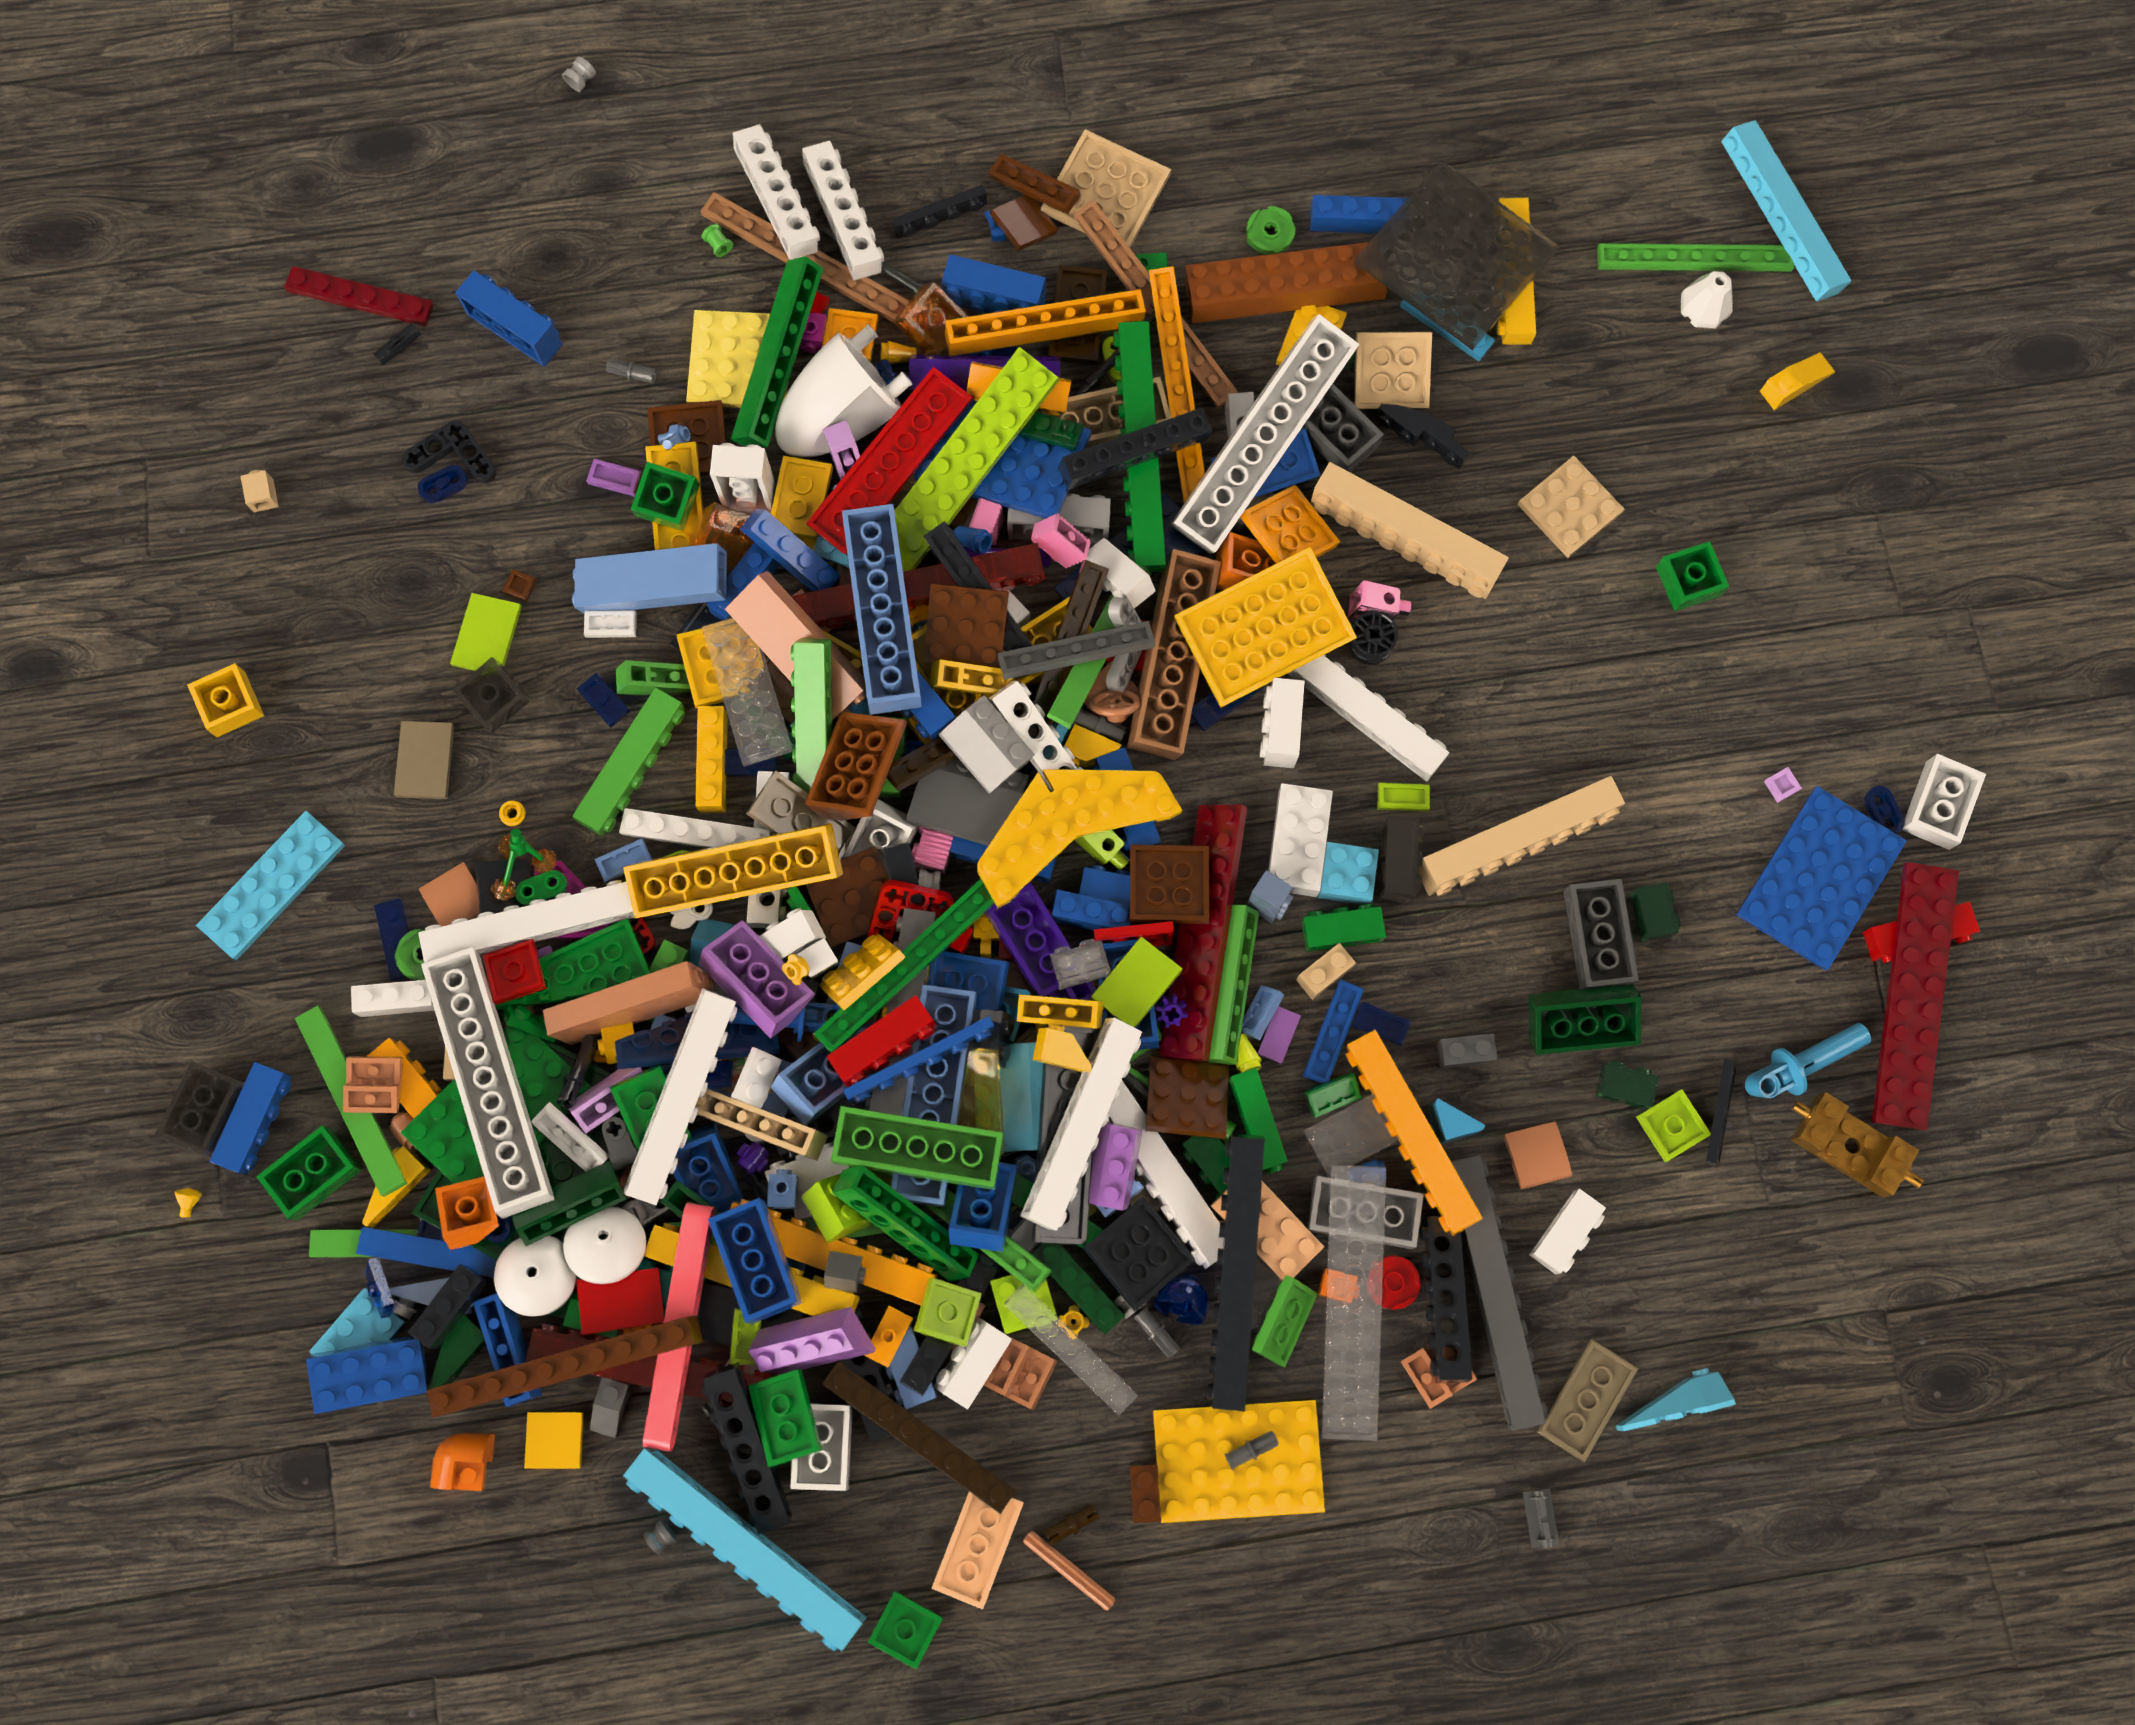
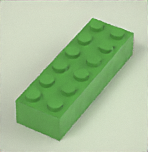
M841 1106L831 1161L833 1164L850 1167L863 1165L868 1170L995 1190L1004 1134L1003 1132Z

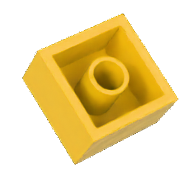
M236 663L187 685L206 730L216 737L264 716L246 672Z

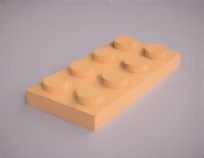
M1262 1181L1257 1255L1283 1281L1285 1275L1294 1278L1324 1246ZM1221 1195L1211 1207L1225 1220L1226 1211H1221Z
M969 1492L932 1589L983 1609L1024 1502L1011 1498L1002 1513L999 1514Z

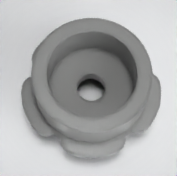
M401 1297L399 1301H392L394 1305L391 1311L409 1320L414 1313H417L413 1309L415 1303Z

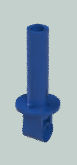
M808 1002L795 1019L785 1028H794L793 1033H797V1042H801L804 1032L815 1033L828 1021L827 1017L834 1015L841 1007L837 1004ZM735 1003L734 1006L737 1007L735 1018L732 1022L728 1021V1023L757 1025Z

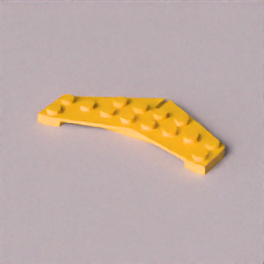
M1043 769V774L1053 791H1049L1038 772L979 859L977 871L997 908H1000L1013 900L1023 887L1075 839L1087 834L1154 820L1157 822L1168 820L1181 814L1182 809L1162 775L1156 771Z

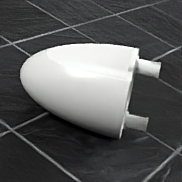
M869 324L852 339L850 337L847 338L845 335L842 336L838 332L818 351L796 378L784 398L776 420L775 437L777 444L785 453L802 458L830 453L823 432L824 428L846 420L855 441L890 420L902 406L898 396L911 386L912 382L901 372L888 384L863 355L862 350L878 337Z

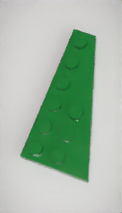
M628 918L540 958L547 989L495 1005L496 1010H503L507 1004L513 1007H525L574 1000L650 974L651 971Z

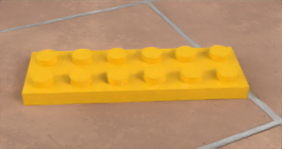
M678 443L669 450L665 449L663 445L647 446V462L694 476L700 484L684 532L652 522L655 550L706 545L697 443Z

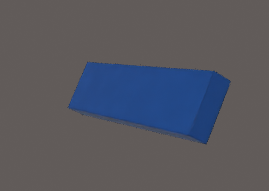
M1341 979L1339 980L1302 1077L1319 1084L1329 1082L1364 988Z

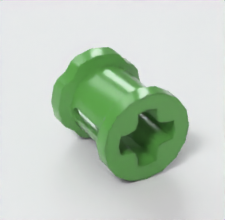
M719 224L710 225L703 231L701 236L705 242L712 246L716 257L726 255L733 248V242L730 239H726L721 232L722 229Z

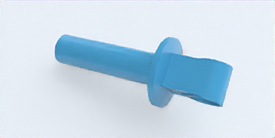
M1856 1023L1796 1055L1791 1054L1786 1049L1778 1048L1772 1052V1064L1747 1077L1745 1081L1746 1091L1751 1096L1773 1098L1786 1090L1794 1095H1801L1807 1090L1806 1076L1870 1044V1033L1863 1024ZM1762 1081L1764 1082L1763 1090L1761 1089Z

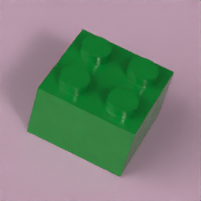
M647 462L631 510L636 517L684 532L700 484L694 476Z
M1710 541L1663 556L1656 566L1674 612L1721 597L1729 588Z

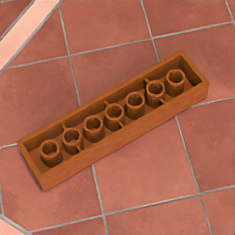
M1379 241L1185 265V288L1192 323L1301 310L1303 306L1315 305L1317 308L1381 300L1386 298L1388 277Z

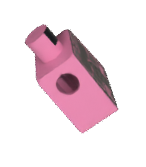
M1363 580L1349 595L1347 619L1356 620L1362 614L1371 611L1382 612L1392 619L1397 614L1408 616L1411 610V601L1400 599L1399 588Z

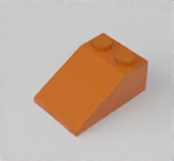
M1229 532L1217 549L1216 561H1220L1221 565L1216 589L1224 591L1276 563L1259 541Z

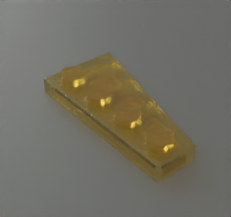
M973 1048L969 1051L957 1125L1003 1132L1004 1134L998 1050ZM1003 1139V1145H1002L1001 1155H1002L1003 1153H1005V1140H1004V1139Z

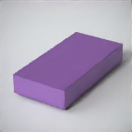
M594 458L586 481L593 486L635 497L643 473L640 470Z
M1278 1006L1268 1025L1257 1054L1281 1065L1301 1015Z

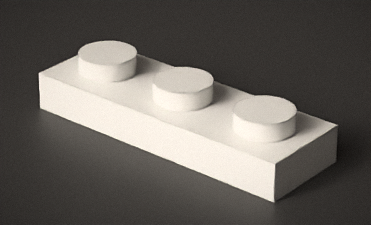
M550 1102L531 1121L538 1130L585 1172L602 1165L609 1157L602 1148Z

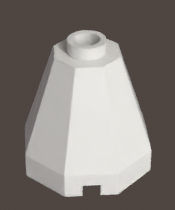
M1713 271L1697 278L1681 294V314L1685 318L1688 316L1691 319L1690 323L1694 327L1716 328L1732 313L1731 278L1724 272Z

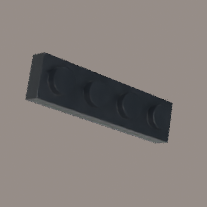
M982 184L893 218V227L897 239L903 236L910 237L924 228H933L945 220L957 219L966 212L980 210L984 205H987L986 190Z

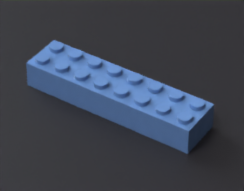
M893 504L842 511L870 715L921 708L922 702Z
M923 985L920 1001L938 1027L934 1029V1033L929 1038L922 1041L918 1040L913 1044L912 1055L970 1026L973 1009H975L976 992ZM966 1043L967 1048L956 1054L950 1051L942 1056L943 1060L930 1067L928 1064H925L918 1068L919 1072L908 1078L902 1116L947 1124H958L967 1065L968 1043ZM893 1174L891 1188L911 1203L945 1208L949 1183Z

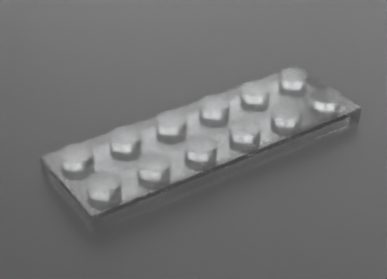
M733 618L703 626V634L743 766L793 752L761 648Z

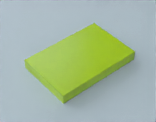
M471 593L450 664L455 667L501 677L522 609L521 604Z
M1140 937L1091 996V999L1093 1001H1102L1103 1008L1116 1019L1136 1028L1183 969L1144 938Z

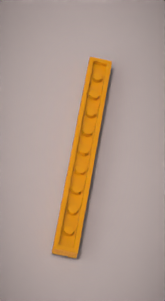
M1174 266L1149 270L1170 414L1171 418L1195 410ZM1200 443L1176 451L1184 503L1205 474Z

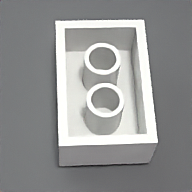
M1273 678L1271 686L1266 688L1263 708H1267L1268 711L1265 710L1261 730L1266 735H1263L1260 745V757L1264 758V766L1295 767L1300 750L1304 680Z
M1936 754L1925 763L1901 830L1948 850L1957 846L1962 841L1986 774Z
M811 1404L822 1451L792 1460L791 1489L846 1491L849 1489L853 1407L851 1405Z

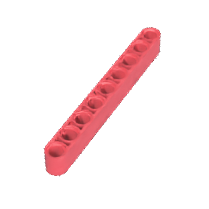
M686 1203L664 1323L698 1315L712 1236V1229L708 1219L715 1216V1207ZM692 1346L663 1353L657 1357L643 1437L644 1448L672 1452L674 1448Z

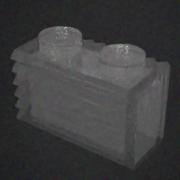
M1094 939L1085 940L1080 943V947L1070 949L1069 946L1060 947L1054 950L1055 954L1050 955L1059 990L1108 977L1110 974V967L1102 941L1095 942Z

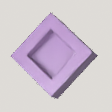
M1789 767L1764 781L1777 803L1802 789Z

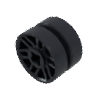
M1371 611L1364 613L1353 624L1352 629L1357 638L1348 642V648L1357 661L1366 665L1380 664L1393 651L1398 639L1397 626L1392 618L1382 612Z

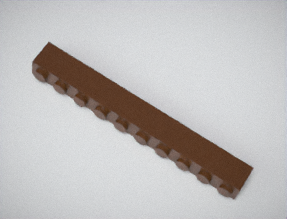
M697 1315L680 1318L427 1390L432 1418L702 1343L703 1340Z

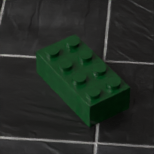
M1633 984L1528 994L1529 1043L1536 1055L1641 1045V995Z

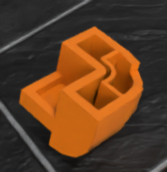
M463 1432L453 1434L444 1439L437 1448L433 1459L430 1488L484 1491L487 1462H492L495 1434Z

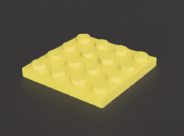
M694 311L687 403L722 400L723 407L741 408L770 314ZM787 384V387H786V391H785V394H784L782 403H783L784 398L786 397V395H787V393H788V384Z

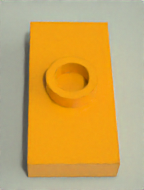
M889 1306L871 1340L876 1350L874 1353L864 1356L889 1368L914 1318Z

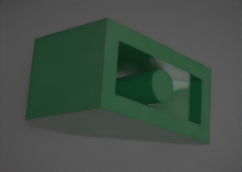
M679 1180L673 1184L660 1201L681 1218L686 1203L715 1207V1216L722 1213L721 1210Z

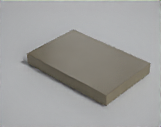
M401 721L394 796L396 798H448L454 734L453 723Z

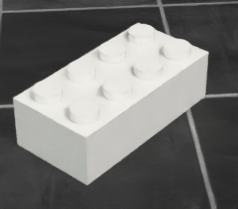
M731 443L713 445L710 476L724 512L753 513L757 509H766L771 514L777 486L765 448H761L758 445L737 447Z
M1281 783L1278 792L1268 871L1293 887L1291 894L1317 897L1321 888L1333 791Z

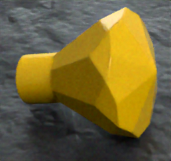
M192 1188L175 1191V1196L181 1207L180 1217H191L192 1208L202 1196L200 1191Z

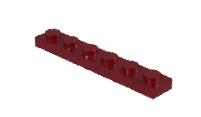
M295 266L291 267L284 286L285 290L289 293L427 327L434 307L431 300Z

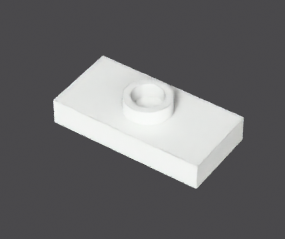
M635 610L585 611L584 636L585 638L636 637L637 612Z

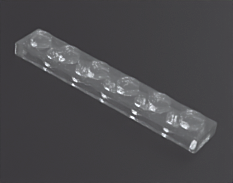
M1024 1283L1004 1302L1005 1306L1118 1415L1138 1397L1137 1393Z

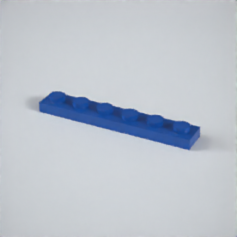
M990 1016L843 1091L849 1103L855 1101L858 1104L868 1099L870 1092L878 1088L880 1091H884L895 1084L893 1080L901 1076L907 1079L917 1074L919 1067L928 1064L930 1067L943 1060L942 1056L950 1051L953 1054L959 1053L967 1048L966 1043L974 1039L980 1042L992 1035L990 1031L994 1030V1024Z

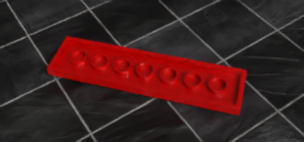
M933 367L815 511L806 525L847 557L842 511L890 504L971 404L973 397Z

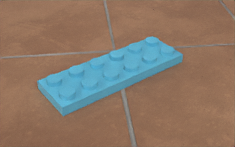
M305 811L196 926L232 959L237 960L346 845L310 813Z

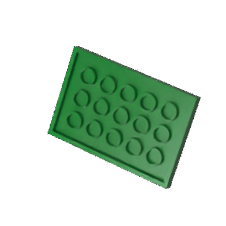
M508 1025L503 1030L530 1120L532 1121L549 1102L567 1117L570 1111L568 1108L561 1107L564 1100L558 1105L556 1099L564 1085L563 1078L569 1073L571 1067L538 1036ZM454 1079L400 1133L453 1184L484 1177L458 1086ZM586 1081L584 1087L578 1091L576 1098L592 1088ZM532 1124L539 1145L546 1136Z

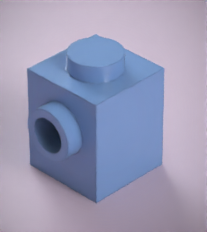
M777 1169L776 1174H769L767 1207L770 1209H797L799 1177L792 1175L793 1170Z

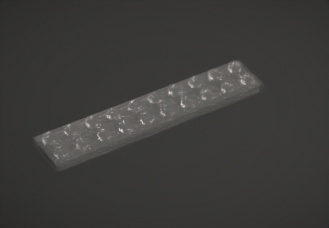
M1331 1165L1322 1439L1377 1441L1386 1167Z

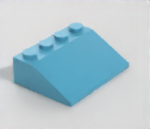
M1036 1042L1009 1044L1010 1057L1006 1061L1005 1068L975 1065L977 1128L1003 1132L1004 1139L1001 1152L1037 1151L1043 1063L1032 1060Z

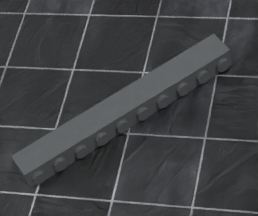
M1480 1155L1451 1161L1482 1216L1480 1222L1461 1231L1508 1428L1515 1431L1546 1424L1544 1417L1548 1416L1545 1402L1540 1401L1538 1390H1541L1540 1380L1537 1373H1533L1531 1363H1534V1355L1531 1347H1527L1525 1336L1528 1335L1527 1326L1524 1320H1520L1518 1309H1521V1302L1518 1293H1514L1512 1282L1515 1281L1514 1273L1511 1266L1507 1267L1505 1256L1508 1255V1249L1505 1240H1501L1498 1230L1502 1228L1499 1214L1494 1213L1492 1203H1495V1196L1492 1187H1488L1486 1177L1489 1176L1487 1164L1481 1160Z

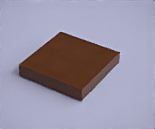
M1027 195L992 209L990 214L1018 251L1052 237L1058 231V228L1049 216L1041 211V206L1036 199Z

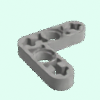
M1112 598L1108 614L1115 628L1141 623L1129 599ZM1142 650L1115 656L1106 678L1108 690L1123 692L1126 689Z

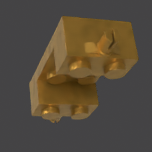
M1827 1092L1817 1095L1810 1107H1807L1798 1100L1794 1103L1791 1110L1802 1115L1803 1119L1793 1134L1791 1141L1882 1198L1893 1196L1900 1183L1904 1180L1916 1188H1919L1924 1182L1923 1178L1911 1172L1912 1162L1919 1152L1917 1148L1897 1136L1886 1137L1846 1112L1849 1106ZM1847 1139H1852L1857 1144V1150L1854 1154L1849 1153L1845 1148Z

